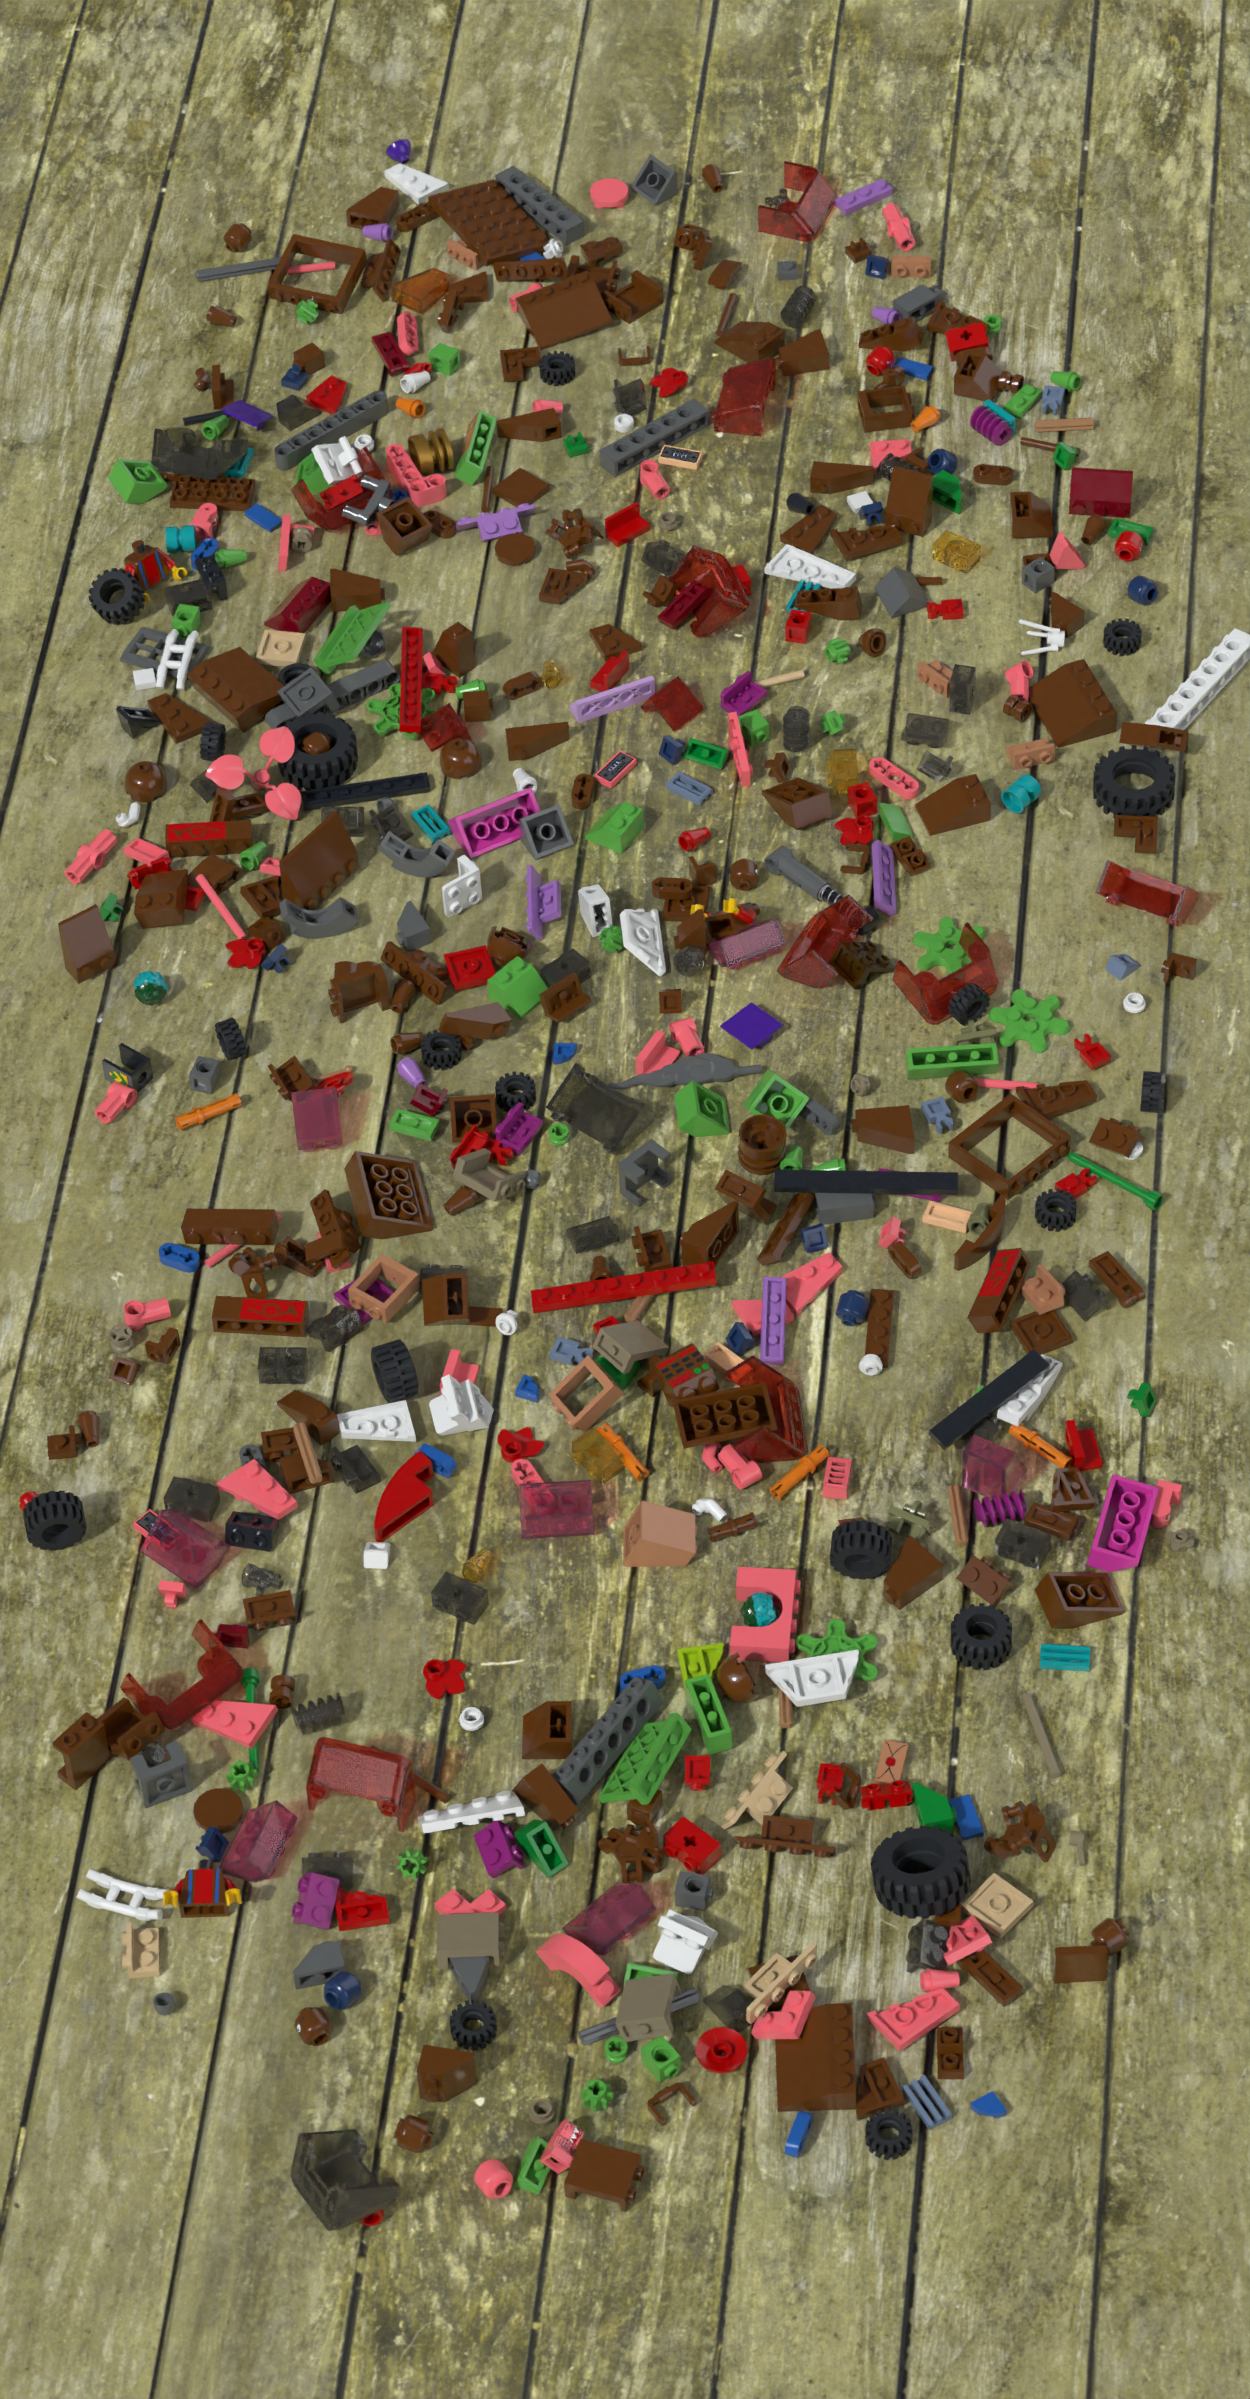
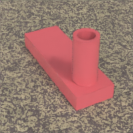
M283 514L278 571L286 572L289 536H292L293 530L297 527H307L311 530L313 538L315 526L291 524V515Z

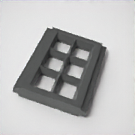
M146 627L140 628L122 653L120 661L144 669L153 668L154 672H157L160 661L153 660L152 658L155 654L163 655L164 650L159 648L162 644L165 645L168 634ZM176 638L175 645H186V639ZM143 639L158 642L155 648L140 643ZM196 642L192 652L196 655L193 659H190L188 673L202 662L208 653L209 646ZM136 649L151 652L148 658L133 653ZM171 653L170 660L181 661L183 656L178 655L179 653ZM167 669L168 676L177 678L178 669Z

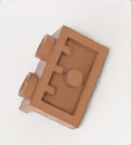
M451 239L447 241L448 256L475 271L484 266L483 262L478 258V254L472 251L462 239L458 242Z
M892 256L891 277L930 278L931 256Z
M936 659L928 665L922 661L918 663L917 678L945 698L950 697L965 686L963 678Z
M1047 738L1006 747V754L1014 770L1055 761V745L1053 743L1049 744Z
M1042 1264L1037 1265L1038 1276L1023 1281L1019 1290L1039 1315L1064 1306L1063 1296L1065 1295L1063 1284L1061 1282L1058 1283L1052 1272L1047 1270Z

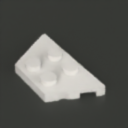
M625 909L620 914L624 947L658 976H662L666 972L658 910L652 909L650 912H645L644 909Z
M859 1650L765 1665V1671L797 1707L846 1699L859 1660Z

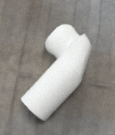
M698 1499L692 1505V1511L695 1515L700 1516L702 1513H711L718 1522H721L728 1515L714 1499Z

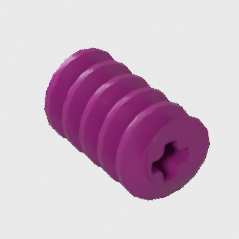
M980 405L971 415L970 426L993 442V444L1002 446L1010 439L1013 430L1009 427V423L1003 421V418L998 417L996 413H992V410L987 409L986 406Z
M1020 1490L1019 1496L1015 1491L1010 1493V1497L1006 1493H1002L1000 1499L997 1495H992L991 1502L987 1496L982 1498V1502L978 1498L974 1499V1511L977 1521L982 1522L986 1528L988 1520H991L994 1526L997 1525L998 1518L1001 1519L1003 1524H1006L1007 1516H1010L1012 1522L1016 1521L1017 1514L1024 1520L1026 1503L1022 1490Z

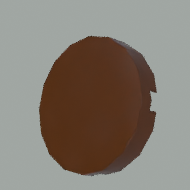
M519 533L507 534L501 537L495 545V555L498 557V560L509 566H519L523 562L526 564L534 558L536 553L534 541L529 536Z
M215 1788L206 1791L198 1797L193 1809L194 1819L199 1827L205 1829V1831H207L208 1827H217L222 1834L232 1831L235 1825L243 1819L244 1812L240 1797L235 1792L225 1788Z

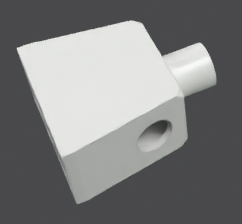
M600 885L586 886L578 891L580 912L592 937L600 935L605 927L609 928L612 925L610 899ZM596 914L600 916L597 920L595 918V916H597Z

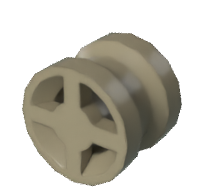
M297 527L292 532V548L296 552L305 553L312 547V532L307 527Z
M121 1324L114 1326L110 1330L111 1349L115 1353L126 1354L133 1349L134 1342L130 1327Z

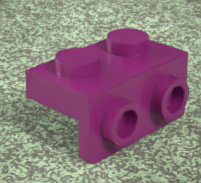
M747 671L743 675L738 676L731 686L726 687L721 692V708L728 713L737 712V717L750 712L767 697V690L752 681V673Z
M518 1102L514 1108L509 1110L506 1119L497 1125L495 1130L496 1140L502 1143V1147H509L513 1150V1153L520 1156L542 1129L543 1120L525 1113L523 1104Z
M499 1820L492 1822L474 1835L487 1873L492 1878L497 1877L513 1865L519 1869L525 1867L522 1859L524 1854L516 1843L514 1829L509 1824L506 1825Z
M313 1872L304 1874L297 1886V1891L299 1892L298 1901L294 1903L292 1908L293 1923L328 1930L340 1880Z

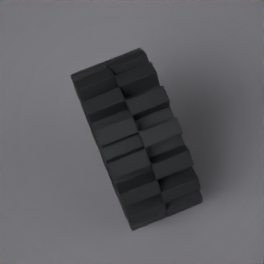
M554 351V354L549 352L547 356L543 355L539 363L541 380L543 379V382H547L550 386L552 383L554 386H557V384L564 386V382L569 384L570 380L573 381L575 376V361L569 353L564 355L563 351H560V354Z
M1118 618V622L1115 619L1111 623L1108 622L1104 628V648H1107L1109 653L1113 651V655L1119 653V656H1123V653H1126V656H1129L1130 652L1136 653V650H1139L1141 646L1142 631L1139 624L1135 625V621L1129 622V619L1126 618L1125 621H1122V618Z
M206 722L203 726L202 737L200 738V757L202 760L215 761L224 755L223 750L225 751L226 728L224 724Z
M970 983L969 986L967 984L964 985V989L960 988L958 990L959 993L953 995L954 999H950V1005H948L950 1015L963 1026L968 1025L969 1020H974L975 1023L978 1017L981 1019V1014L983 1012L986 1013V1007L990 1005L989 995L977 984Z
M232 1017L216 1023V1036L227 1060L231 1061L247 1055L245 1039L236 1020Z
M436 1029L433 1030V1034L429 1032L427 1037L424 1036L422 1038V1059L429 1068L434 1066V1070H438L439 1067L442 1070H446L445 1067L448 1066L451 1069L453 1064L457 1065L458 1060H461V1041L457 1035L440 1033ZM441 1047L448 1048V1050L444 1052L434 1051L435 1049Z
M515 1071L512 1072V1075L506 1073L505 1078L501 1076L499 1081L496 1082V1102L501 1109L504 1107V1111L508 1112L518 1102L523 1104L526 1111L530 1109V1106L533 1107L534 1101H536V1088L533 1078L530 1079V1075L527 1074L524 1077V1072L516 1075ZM513 1090L523 1091V1093L518 1095L509 1094Z
M1143 1071L1140 1112H1159L1162 1072Z
M1048 1189V1194L1045 1191L1042 1192V1196L1039 1195L1035 1203L1036 1222L1038 1224L1041 1223L1043 1229L1048 1226V1231H1052V1228H1056L1055 1232H1060V1228L1063 1231L1067 1230V1225L1071 1227L1073 1222L1075 1223L1076 1199H1073L1072 1194L1068 1195L1066 1190L1063 1193H1060V1189H1056V1192ZM1057 1207L1063 1209L1064 1211L1060 1213H1053L1048 1211V1209Z
M467 2000L464 2007L460 2003L457 2005V2010L453 2009L452 2016L449 2019L450 2031L453 2041H456L459 2047L464 2044V2049L469 2050V2046H473V2051H476L478 2045L483 2049L486 2048V2042L489 2045L493 2042L492 2037H496L497 2024L496 2015L491 2006L487 2007V2004L483 2001L479 2005L478 2000H474V2003L470 2004L469 2000ZM469 2020H479L483 2023L482 2028L475 2031L466 2030L463 2026Z
M885 2108V2113H882L880 2109L876 2111V2116L872 2114L870 2121L867 2120L866 2146H869L871 2153L875 2151V2156L878 2158L883 2154L884 2160H888L890 2155H892L893 2160L898 2159V2153L903 2157L905 2150H910L913 2141L910 2118L906 2119L904 2112L898 2115V2109H894L893 2113H889L890 2108ZM885 2128H892L899 2132V2136L893 2140H885L879 2136V2132Z

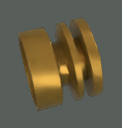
M443 428L436 429L435 432L433 430L429 431L427 439L422 433L408 437L410 458L422 477L433 474L434 465L439 472L444 471V467L446 470L454 467L452 446Z

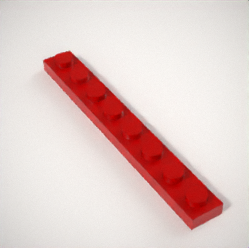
M402 626L399 732L420 733L423 628Z
M714 1261L531 1290L533 1313L716 1285Z

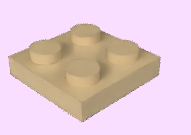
M265 629L256 655V661L263 665L282 667L299 663L306 641L305 633Z
M993 1873L961 1905V1911L969 1917L973 1915L984 1928L1001 1939L1033 1907V1900Z

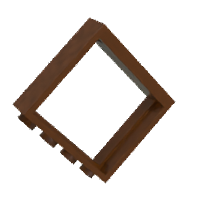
M293 234L267 286L270 299L292 303L293 305H298L302 300L307 302L309 299L318 305L316 309L342 315L367 264L365 249ZM296 253L351 265L336 296L282 285Z
M1009 1094L949 1142L948 1157L1009 1200L1014 1195L1020 1194L1029 1183L1036 1181L1044 1171L1051 1169L1059 1159L1069 1154L1071 1150V1135L1014 1095ZM1013 1117L1052 1144V1146L1010 1180H1007L968 1151Z

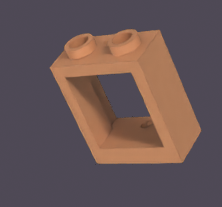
M381 1254L348 1288L349 1304L357 1310L368 1313L373 1319L387 1324L420 1289L419 1274ZM379 1276L400 1286L384 1303L365 1293Z
M588 1355L548 1395L554 1401L551 1404L558 1413H564L567 1416L564 1419L572 1429L577 1427L585 1433L624 1392L602 1366ZM592 1374L604 1389L576 1416L564 1401Z

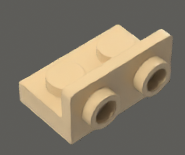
M127 1922V1932H122L123 1947H127V1953H122L123 1969H128L129 1979L160 1976L159 1928L133 1929L132 1922Z

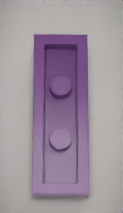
M880 179L835 199V206L846 216L893 195V188L886 181Z

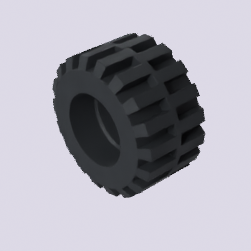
M112 568L110 572L105 570L103 575L99 574L96 576L98 579L96 581L93 580L91 583L93 588H89V593L91 594L89 601L92 608L109 624L112 622L114 625H119L120 622L124 625L127 624V620H130V622L135 620L133 617L140 615L139 610L144 608L142 602L146 599L144 596L145 591L130 572H126L121 568L119 571L116 568ZM125 590L123 597L118 602L109 604L110 598L115 592Z
M398 1339L372 1347L371 1362L379 1389L386 1401L394 1403L416 1396L419 1388L418 1378L406 1345Z
M49 1491V1493L39 1494L40 1496L33 1497L31 1502H27L26 1508L23 1509V1518L28 1541L34 1547H40L41 1550L49 1549L50 1551L62 1550L68 1546L75 1545V1542H79L82 1539L81 1537L85 1536L87 1526L82 1501H80L78 1496H74L73 1493Z
M852 1520V1522H844L842 1525H838L832 1533L831 1566L834 1567L836 1572H841V1575L849 1576L852 1579L865 1580L868 1578L874 1579L875 1576H882L883 1572H887L890 1567L892 1549L890 1532L885 1530V1527L882 1525L878 1526L877 1523L867 1522V1520Z
M979 1603V1606L969 1605L968 1609L962 1608L960 1614L956 1613L954 1621L951 1622V1652L953 1655H956V1660L958 1662L963 1661V1666L967 1668L969 1666H972L973 1670H978V1668L989 1670L991 1666L996 1668L998 1663L1003 1664L1006 1661V1657H1009L1011 1653L1012 1623L1009 1622L1010 1618L1008 1615H1003V1610L1000 1608L996 1610L994 1605H989V1607L984 1606L985 1603ZM985 1634L991 1638L979 1640L971 1636Z

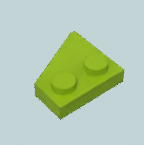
M724 1643L677 1649L685 1694V1680L709 1674L713 1683L724 1653Z

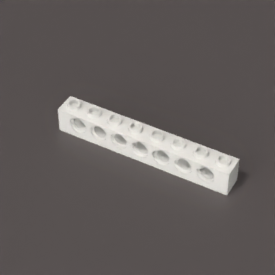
M1236 628L1229 635H1225L1221 644L1218 647H1214L1209 657L1202 660L1196 671L1193 670L1189 678L1179 685L1178 690L1168 697L1166 703L1159 707L1155 715L1148 719L1145 724L1185 730L1250 659V635Z

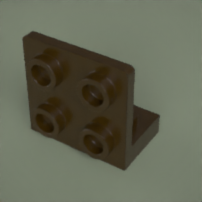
M870 941L840 942L829 962L853 989H861L870 972H894L896 968L890 962V959L877 949V945Z

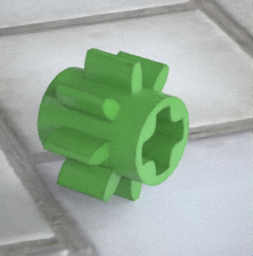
M309 299L307 302L304 300L300 301L295 309V313L298 314L296 319L304 324L307 321L312 323L319 314V311L316 309L318 305Z
M835 638L827 642L828 647L825 648V655L829 662L834 661L837 665L848 661L847 655H850V647L845 640L840 641V638Z
M833 710L821 717L823 722L819 726L823 733L828 731L831 736L844 729L842 724L846 722L843 713L837 715L836 710Z
M610 925L609 928L605 927L599 935V941L603 943L601 948L613 953L616 950H621L624 947L622 928L616 925Z
M239 1760L234 1765H229L231 1773L227 1774L226 1778L231 1783L233 1790L238 1788L246 1792L249 1788L255 1787L253 1779L258 1778V1773L253 1768L251 1761L245 1763Z
M411 1846L406 1849V1854L401 1852L397 1856L401 1862L396 1866V1869H401L404 1873V1878L408 1875L412 1876L415 1880L419 1876V1872L423 1874L426 1872L427 1868L423 1864L429 1858L423 1856L421 1848L417 1851L412 1850Z
M600 2078L590 2082L586 2081V2089L580 2090L581 2098L584 2099V2108L589 2106L594 2112L603 2108L607 2110V2101H613L610 2083L604 2084V2082L600 2081Z

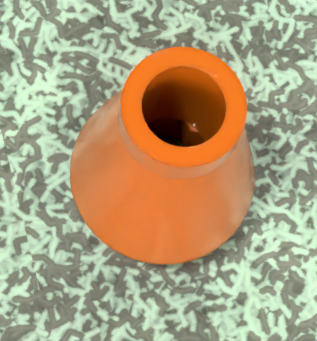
M399 397L396 401V408L414 419L422 417L425 413V404L420 399Z
M933 405L926 406L910 425L918 433L938 423V419L941 418L940 413Z

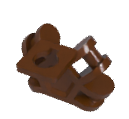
M579 508L573 511L564 510L562 513L564 523L553 518L550 529H547L545 532L546 535L559 541L564 546L563 552L569 560L574 558V554L585 552L584 544H590L593 540L591 532H594L601 539L604 538L595 528V525L583 516ZM559 529L565 531L563 536L557 534Z
M282 1242L277 1243L274 1247V1252L267 1253V1257L264 1258L258 1257L252 1248L247 1247L243 1250V1253L238 1252L229 1260L228 1267L230 1271L241 1276L247 1298H265L269 1296L263 1274L269 1269H277L278 1266L286 1262L289 1252L288 1246ZM252 1278L261 1286V1292L255 1293L251 1290L250 1283Z
M1019 1801L1013 1807L1008 1805L1002 1807V1815L1006 1822L1007 1830L1001 1838H987L984 1843L985 1850L1004 1859L1008 1858L1013 1852L1017 1856L1020 1855V1849L1028 1845L1035 1850L1043 1862H1048L1056 1842L1044 1826L1045 1818L1040 1812L1038 1805L1030 1803L1025 1806L1022 1801ZM1015 1816L1019 1817L1020 1823L1015 1824ZM1041 1838H1045L1047 1841L1046 1852L1042 1850Z
M647 1815L643 1816V1827L641 1830L634 1829L632 1824L627 1825L624 1833L616 1828H612L607 1833L608 1837L602 1838L598 1842L599 1848L604 1853H613L619 1862L622 1884H628V1881L634 1880L642 1883V1867L647 1872L657 1873L660 1867L658 1862L664 1856V1852L659 1848L658 1832ZM636 1862V1870H626V1863Z

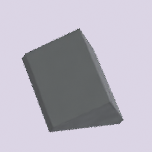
M650 154L632 183L631 188L658 206L678 195L677 173Z
M893 567L875 586V591L891 619L926 607L927 603H929L913 573Z
M559 804L519 819L521 841L534 860L574 845Z

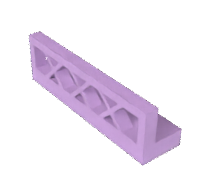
M649 676L577 700L570 704V710L577 722L581 723L655 698V679L653 676Z

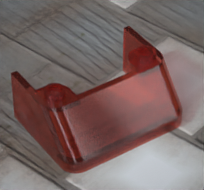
M785 161L784 188L802 191L803 194L798 203L785 201L779 205L778 209L759 205L758 232L802 242H811L816 239L835 206L837 194L816 168Z
M366 446L357 453L359 457L358 462L363 470V475L358 477L360 483L365 474L375 479L385 480ZM303 479L299 480L291 489L305 516L316 525L331 533L355 522L349 518L342 517V512L346 505L363 510L375 492L363 487L365 493L326 512L324 506L320 502L315 501ZM390 489V493H389L388 499H391V500H392V498H393V493H392V490Z
M1109 860L1106 861L1095 892L1105 897L1106 903L1115 906L1122 903L1166 918V923L1177 927L1179 923H1185L1200 895L1199 892L1187 886L1181 887L1122 867Z
M850 895L845 896L816 913L807 922L777 968V972L783 978L812 988L824 987L829 980L838 975L829 965V962L840 942L854 941L858 936L856 934L858 929L871 922L873 917Z
M968 922L964 924L959 944L966 951L972 962L941 980H938L934 974L928 971H922L913 975L902 960L897 961L892 981L923 1019L931 1025L941 1024L953 1017L948 1012L949 1001L954 999L953 995L955 993L958 994L960 988L964 989V985L967 984L969 986L970 983L977 984L989 996L997 990L999 980L990 950Z
M753 1355L724 1373L727 1379L740 1387L766 1382L777 1425V1430L770 1431L764 1426L759 1427L735 1442L734 1447L758 1463L799 1460L808 1454L800 1392L792 1380Z
M202 1619L197 1621L191 1634L206 1651L197 1662V1670L203 1677L200 1681L168 1705L158 1696H149L130 1672L125 1675L120 1687L141 1714L147 1716L152 1711L156 1712L163 1726L170 1730L181 1728L235 1687L243 1676L240 1664Z
M321 1737L317 1740L306 1784L309 1810L314 1811L317 1801L328 1798L331 1790L377 1801V1807L380 1812L387 1817H397L398 1831L404 1832L416 1802L411 1761L402 1755L328 1737Z

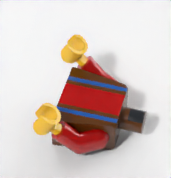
M142 540L132 543L134 552L124 559V570L130 572L142 585L141 587L144 591L169 576L170 570L173 572V578L177 581L182 580L178 575V571L184 576L187 575V570L183 567L177 568L175 566L176 563L166 553L157 547L144 545ZM144 593L146 599L143 602L147 603L150 601V597L147 593Z
M730 898L729 901L723 900V910L714 914L708 911L703 914L711 938L738 934L757 924V915L760 914V909L755 903L737 904L736 899ZM699 904L691 905L690 914L692 915L697 909H702L704 912V906Z
M209 1859L200 1860L198 1869L186 1871L185 1878L181 1879L173 1890L163 1893V1906L171 1904L174 1908H177L179 1902L181 1918L229 1917L228 1906L236 1902L242 1904L240 1890L236 1888L230 1878L223 1877L221 1869H213L214 1863Z

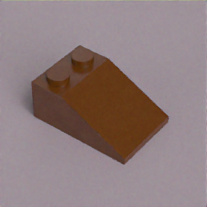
M740 321L714 342L719 347L759 369L779 354V348L785 346V331L770 322Z
M898 466L893 467L885 510V526L895 525L898 531L920 537L925 535L932 523V475Z
M976 774L957 778L915 804V808L929 836L990 821L991 802Z
M799 777L761 791L763 797L784 823L796 830L804 829L813 822H823L827 817L833 815L828 791Z
M187 869L145 876L136 894L134 915L142 929L184 923L188 880Z
M96 904L58 923L65 969L78 984L116 965L114 949Z
M733 1201L695 1222L687 1232L682 1234L680 1238L682 1266L714 1261V1267H716L739 1233L738 1202Z
M1047 1572L1035 1588L1036 1595L1052 1629H1073L1119 1616L1125 1612L1108 1573Z

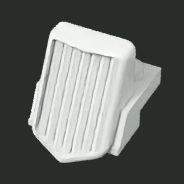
M450 1374L442 1377L443 1387L441 1391L443 1395L432 1399L429 1403L436 1432L441 1436L464 1431L469 1432L489 1428L494 1409L480 1393V1389L469 1379L459 1383Z
M669 1909L666 1917L661 1916L658 1926L663 1931L653 1957L655 1960L685 1974H692L705 1950L709 1951L718 1932L710 1928L699 1917L681 1915Z

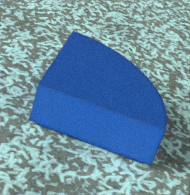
M554 1043L553 1065L562 1064L572 1059L577 1051V1043Z
M524 1374L515 1391L516 1397L537 1403L539 1400L538 1387L530 1376Z
M993 2091L970 2103V2108L978 2115L994 2116V2118H1001L1007 2115V2110Z

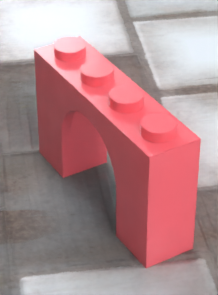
M738 1567L736 1601H747V1598L753 1593L766 1592L773 1595V1605H776L781 1615L774 1623L763 1627L732 1626L730 1656L739 1653L740 1657L737 1660L776 1663L789 1661L790 1654L795 1653V1639H791V1636L797 1632V1619H793V1615L798 1614L799 1599H795V1594H800L801 1580H796V1570Z

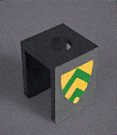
M121 1043L119 1045L121 1063L134 1071L130 1073L111 1061L103 1059L102 1065L105 1080L110 1083L117 1081L135 1089L138 1093L153 1079L151 1059ZM142 1075V1080L138 1082L139 1076Z

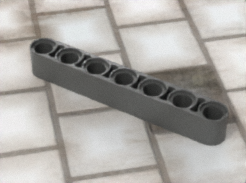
M380 390L374 391L280 443L274 449L276 467L282 471L290 470L312 453L311 449L316 445L338 443L341 437L346 436L347 438L388 414L387 394Z
M382 660L332 682L327 687L335 696L340 707L331 712L327 704H325L311 715L317 714V712H322L324 715H328V713L333 714L389 689L392 684L399 682L400 673L388 660ZM285 703L270 710L265 716V722L271 729L284 727L289 721L293 722L296 715Z

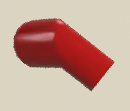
M429 362L416 363L403 376L427 371L430 374L432 365Z

